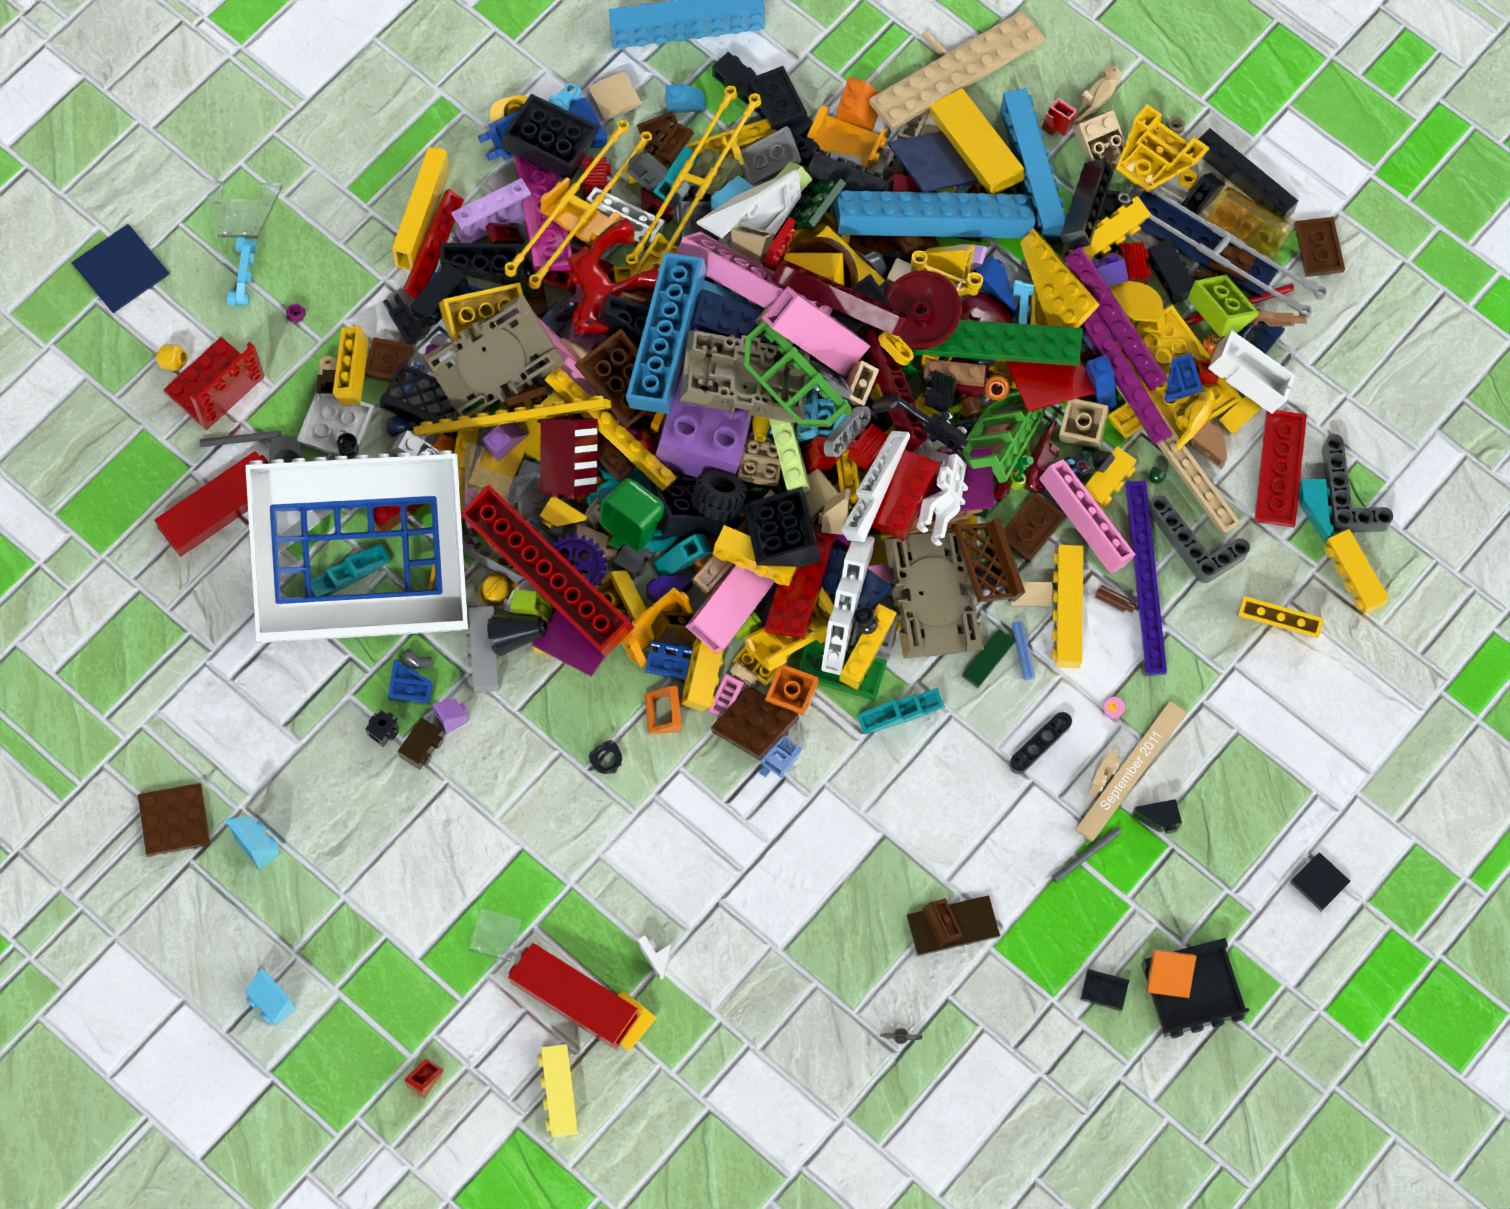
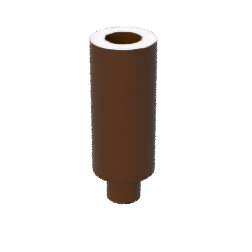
M1104 585L1100 586L1095 595L1096 599L1123 613L1125 610L1133 613L1136 608L1135 605L1130 603L1131 599Z

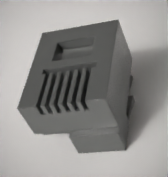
M638 152L630 158L628 162L629 167L626 172L645 189L650 191L665 179L668 169L648 152L643 155Z

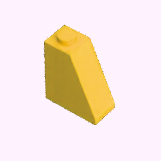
M976 245L928 248L924 251L928 257L926 264L967 280Z

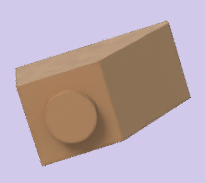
M1207 421L1192 438L1190 446L1220 469H1223L1227 461L1224 434L1217 425Z

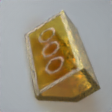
M1227 187L1222 191L1206 219L1213 225L1221 227L1244 241L1246 245L1272 261L1277 257L1296 227L1231 187Z

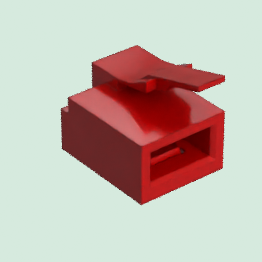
M1057 98L1049 107L1046 117L1043 118L1044 121L1041 129L1052 136L1055 132L1063 136L1067 135L1072 129L1078 110Z
M815 437L811 443L801 448V450H808L803 456L807 471H815L816 469L829 471L842 456V454L839 457H827L825 455L824 443L828 437Z

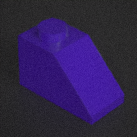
M660 576L657 579H652L646 585V596L655 604L673 587L679 592L683 591L686 593L693 587V581L691 577Z

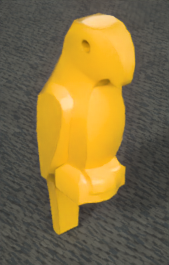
M1202 387L1203 392L1194 394V397L1198 399L1187 407L1184 415L1176 419L1175 423L1179 430L1185 432L1175 444L1177 450H1180L1192 439L1208 420L1215 399L1214 392L1210 388Z

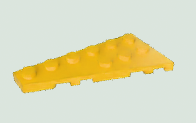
M1032 228L1021 240L1020 245L1048 326L1079 328L1097 309L1099 303L1042 235Z

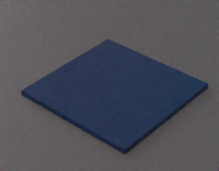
M942 131L887 143L923 193L978 181L977 177Z
M129 224L71 262L112 313H115L170 275Z

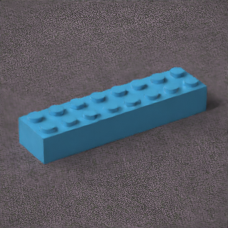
M674 0L609 9V28L613 49H625L632 46L643 47L647 44H663L670 41L681 42L685 39H701L708 36L718 37L723 34H739L746 31L756 32L764 29L765 23L764 0Z
M1026 88L1004 92L1000 114L1011 152L1024 167V180L1021 181L1024 195L1030 196L1035 216L1034 229L1042 235L1049 245L1062 243L1061 232L1067 214H1063L1062 197H1058L1057 193L1058 183L1052 177L1053 167L1051 162L1048 163L1047 160L1048 150L1046 145L1043 146L1042 143L1043 133L1041 128L1038 129L1037 126L1038 116L1032 109V96L1028 95Z
M664 253L626 395L629 407L632 409L670 414L686 352L688 331L692 329L691 325L699 294L707 272L703 258Z

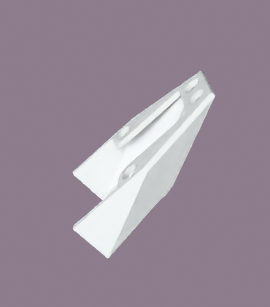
M794 169L734 196L698 220L697 224L720 238L727 234L722 244L732 248L731 230L739 225L771 232L775 235L801 198L798 170Z

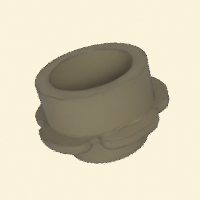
M1177 116L1170 118L1169 122L1166 123V127L1176 134L1183 133L1185 124L1182 118Z

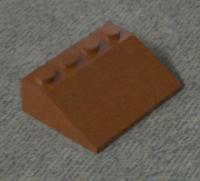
M620 329L578 361L575 367L599 396H603V399L611 401L610 410L627 429L649 411L632 409L627 402L626 395L638 349L625 332Z

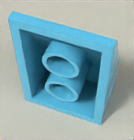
M252 817L228 818L225 820L236 842L259 870L280 855L277 849L279 847L278 842L273 836L268 838L264 833L266 828L259 820L255 822Z

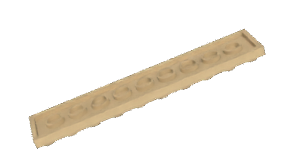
M1020 11L869 99V104L892 131L927 111L929 106L939 99L961 88L965 89L1042 44L1045 37L1024 12Z

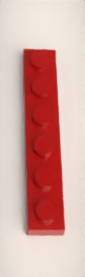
M451 189L445 190L404 285L403 291L414 299L427 287L440 258L441 243H446L455 222L451 213L460 209L464 199Z

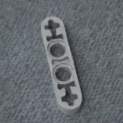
M856 406L852 410L853 413L846 417L826 439L824 453L827 457H839L851 441L858 436L863 427H866L871 419L869 407Z
M462 536L463 554L516 583L521 584L525 580L494 547L474 536ZM481 553H487L490 556H484ZM499 562L506 563L508 566L500 565Z

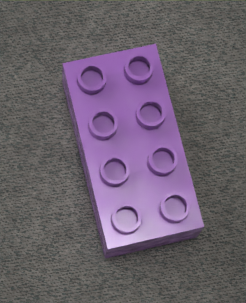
M692 327V329H691V331H700V332L709 333V332L700 330V329L695 328V327ZM683 360L670 414H665L654 456L669 470L696 478L702 472H708L711 469L726 471L735 475L740 464L752 415H750L749 421L746 422L747 410L735 408L732 419H729L730 411L680 402L684 368ZM706 386L699 387L702 390H708Z

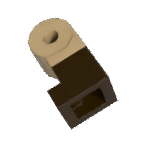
M324 356L320 359L316 393L333 394L337 360L334 357Z

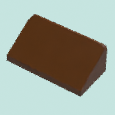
M946 898L930 902L922 908L939 946L963 937Z

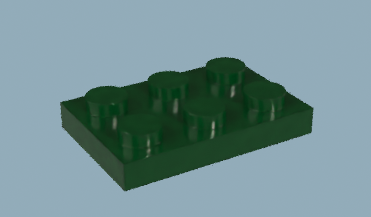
M841 178L816 183L812 188V193L802 201L800 209L791 216L796 221L794 229L800 230L814 227L846 183Z

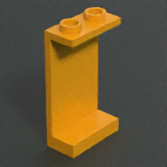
M821 105L807 135L825 151L861 157V165L868 168V170L872 169L873 164L877 165L881 155L879 151L881 148H885L888 140L885 137L886 129L882 128L879 135L828 116V107Z
M569 178L558 182L549 193L546 192L542 196L540 212L547 217L551 215L555 210V206L568 191ZM568 202L563 210L559 211L553 221L571 232L585 210ZM595 210L587 222L583 223L575 236L591 247L594 239L622 220V215L616 211L608 218L598 210Z
M673 587L632 622L635 628L621 642L628 658L641 669L647 664L642 650L653 639L655 640L651 625L660 612L670 611L692 614L695 612L689 604L690 599L683 591L679 592Z

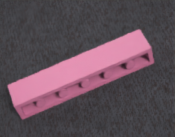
M1063 459L1050 465L1039 478L1109 573L1113 574L1124 568L1136 554Z

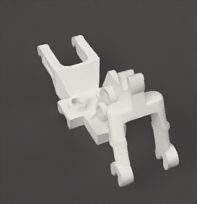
M957 427L964 434L967 433V430L964 427ZM927 438L914 453L921 454L940 463L937 486L942 491L923 499L917 528L923 533L927 532L928 529L925 526L931 523L934 511L936 513V520L931 541L936 546H940L942 542L939 539L945 537L949 520L960 511V505H965L962 495L963 491L968 490V486L963 482L967 464L957 454L948 455L938 452L939 449L946 448V446L938 440L931 442Z

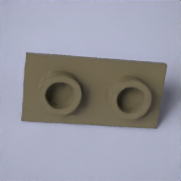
M596 498L588 506L585 514L595 531L606 533L599 520L601 502L599 498Z

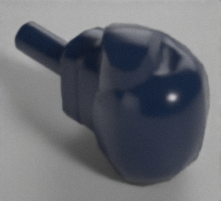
M401 416L391 417L386 424L387 433L392 437L407 430L414 431L413 427H417L409 425V421Z

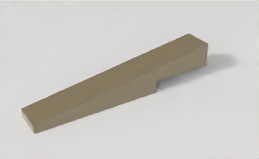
M929 109L901 125L896 140L920 136L929 116ZM892 150L883 168L882 174L886 176V180H889L895 173H905L906 171Z

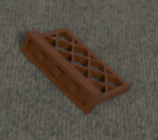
M993 519L989 523L956 525L953 528L978 602L1006 599L1009 602H1013L1026 593L1000 519ZM984 529L987 539L979 535L978 531ZM962 531H966L972 536L969 541L963 537ZM974 538L983 544L981 549L972 543ZM986 547L991 550L993 558L984 552ZM969 548L978 554L976 559L969 555ZM981 557L989 562L988 567L978 562ZM992 565L998 569L999 576L990 570ZM975 567L984 572L982 578L975 573ZM987 575L996 581L994 586L985 581ZM999 584L1004 587L1005 594L996 589ZM981 586L991 591L990 594L983 596Z

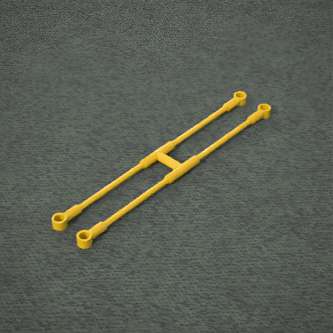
M734 86L725 88V96L719 105L718 111L691 157L685 162L671 186V191L641 242L636 245L631 254L626 256V262L629 267L633 268L639 264L638 258L645 248L644 245L683 181L700 185L693 203L666 249L662 251L658 260L650 265V269L659 268L657 270L659 272L664 253L670 252L699 200L703 198L711 185L720 164L747 118L751 116L755 107L761 105L759 94L754 93L749 96V104L743 112L742 119L714 167L710 169L704 179L689 174V171L723 110L727 108L731 100L737 97V91Z
M626 120L618 121L616 130L610 136V140L577 182L573 183L555 206V210L522 252L518 253L512 262L505 265V274L509 277L516 275L517 267L524 260L526 253L559 211H562L570 202L584 209L585 212L547 263L535 275L529 277V286L532 289H538L541 286V280L548 272V268L583 223L587 222L604 200V196L628 167L630 158L638 152L640 153L645 146L649 145L652 140V134L650 132L641 133L640 141L633 149L631 155L603 191L590 204L574 195L610 146L622 134L628 132L629 123Z

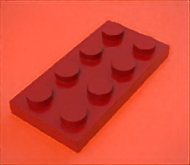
M789 217L769 247L763 266L774 272L780 260H784L785 254L793 240V235L796 232V229H794L796 221Z

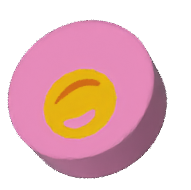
M1118 697L1108 698L1103 706L1105 715L1112 719L1119 718L1125 709L1124 702Z

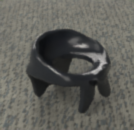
M612 740L598 745L589 753L590 763L601 774L615 773L619 766L622 765L621 751ZM602 751H610L614 754L615 762L611 767L607 768L600 765L598 756Z

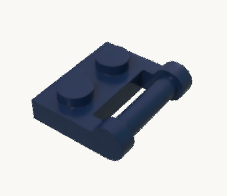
M1259 321L1263 326L1251 341H1248L1246 337L1255 326H1245L1240 333H1237L1260 351L1267 354L1284 333L1285 328L1282 326L1270 327L1264 321Z

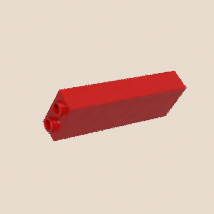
M256 451L252 452L154 519L157 528L180 557L248 511L246 465H250V461L257 460L263 461V464H269L264 455L259 456Z
M533 942L530 947H526L523 950L520 961L517 965L514 964L508 974V979L512 985L617 1050L641 1015L637 1007Z

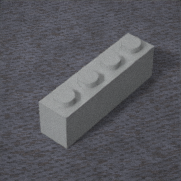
M494 606L469 608V615H467L470 634L466 635L467 647H471V654H467L468 666H472V673L468 674L469 686H473L474 693L499 691L497 655L491 647L494 645L493 639L488 638L487 632L488 619L495 615Z

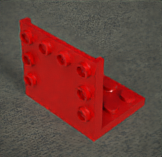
M220 337L164 389V393L207 431L264 378L255 346L248 342L246 344L247 349L241 354L223 337Z

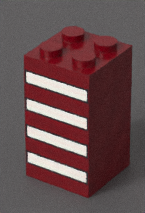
M579 417L541 419L540 493H548V497H560L561 495L565 496L566 499L589 497V493H597L598 419Z

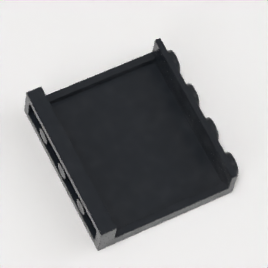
M1226 938L1173 951L1196 955V962L1189 998L1150 993L1164 1038L1171 1036V1039L1178 1038L1184 1035L1183 1032L1187 1031L1197 1033L1212 1025V1028L1224 1025V1021L1228 1020L1238 1022L1244 1020L1245 1016L1249 1013V1008H1245L1226 951L1228 947ZM1152 957L1144 959L1141 963L1147 982Z

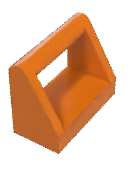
M669 686L645 693L648 734L681 732L678 686ZM670 697L672 722L656 726L653 698Z

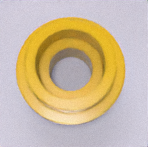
M1185 170L1180 173L1178 182L1183 188L1191 189L1197 184L1198 177L1193 170Z

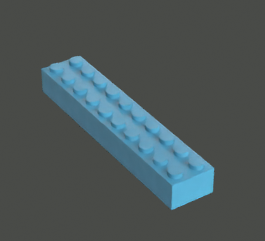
M845 190L840 191L834 199L833 205L837 235L1024 238L1034 228L1035 224L1030 196L1024 194Z

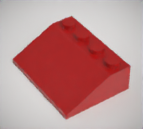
M904 450L871 527L905 541L921 510L923 499L928 497L939 476L940 463L921 454Z

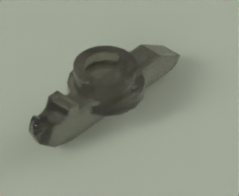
M899 1028L894 1033L880 1034V1037L894 1039L898 1044H905L908 1040H921L922 1034H909L907 1030Z

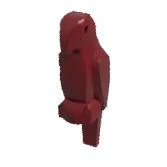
M1051 421L1031 454L1034 462L1027 467L1026 488L1032 493H1041L1045 490V486L1039 478L1053 464V459L1059 455L1060 449L1054 444L1049 443V438L1058 423L1057 421Z

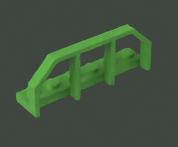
M765 321L746 337L745 368L800 426L830 427L843 414L849 417L853 413L850 404L827 383L823 376L807 362L783 335L772 329ZM765 330L764 336L771 343L775 341L779 345L777 349L784 357L760 377L750 366L751 342ZM792 359L791 364L798 372L802 370L806 374L804 378L809 383L785 403L766 381ZM817 385L820 389L818 391L819 394L826 401L830 399L834 403L832 407L836 412L828 420H801L790 408Z
M1019 391L1009 392L1008 396L1003 400L993 401L986 405L966 438L968 444L963 451L959 450L962 460L973 469L992 466L993 474L996 475L999 483L1008 480L1045 414L1044 408L1028 412L1025 407L1023 412L1020 410L993 415L1013 402L1023 401ZM1016 422L1011 433L1006 431L981 435L985 427ZM1004 443L998 456L995 454L972 458L969 455L974 447Z

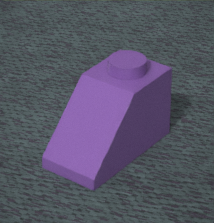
M517 423L499 425L483 438L484 449L499 462L522 442L528 434Z
M456 699L433 704L435 718L446 735L468 722L466 715L469 713L463 703L459 704Z

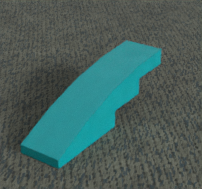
M381 544L345 558L343 563L326 569L325 574L311 579L312 596H329L370 575L388 564L391 560Z
M934 688L919 695L913 694L898 701L892 700L860 713L857 717L865 735L944 709L945 705L939 689Z

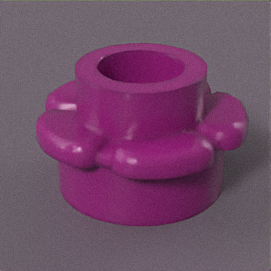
M292 304L286 310L287 319L290 322L295 321L299 323L305 317L306 311L301 305Z

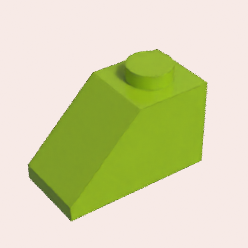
M515 589L510 600V609L517 615L541 616L546 622L552 617L554 606L537 591Z

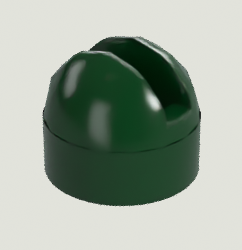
M1153 467L1149 473V480L1152 483L1160 484L1167 475L1159 468Z

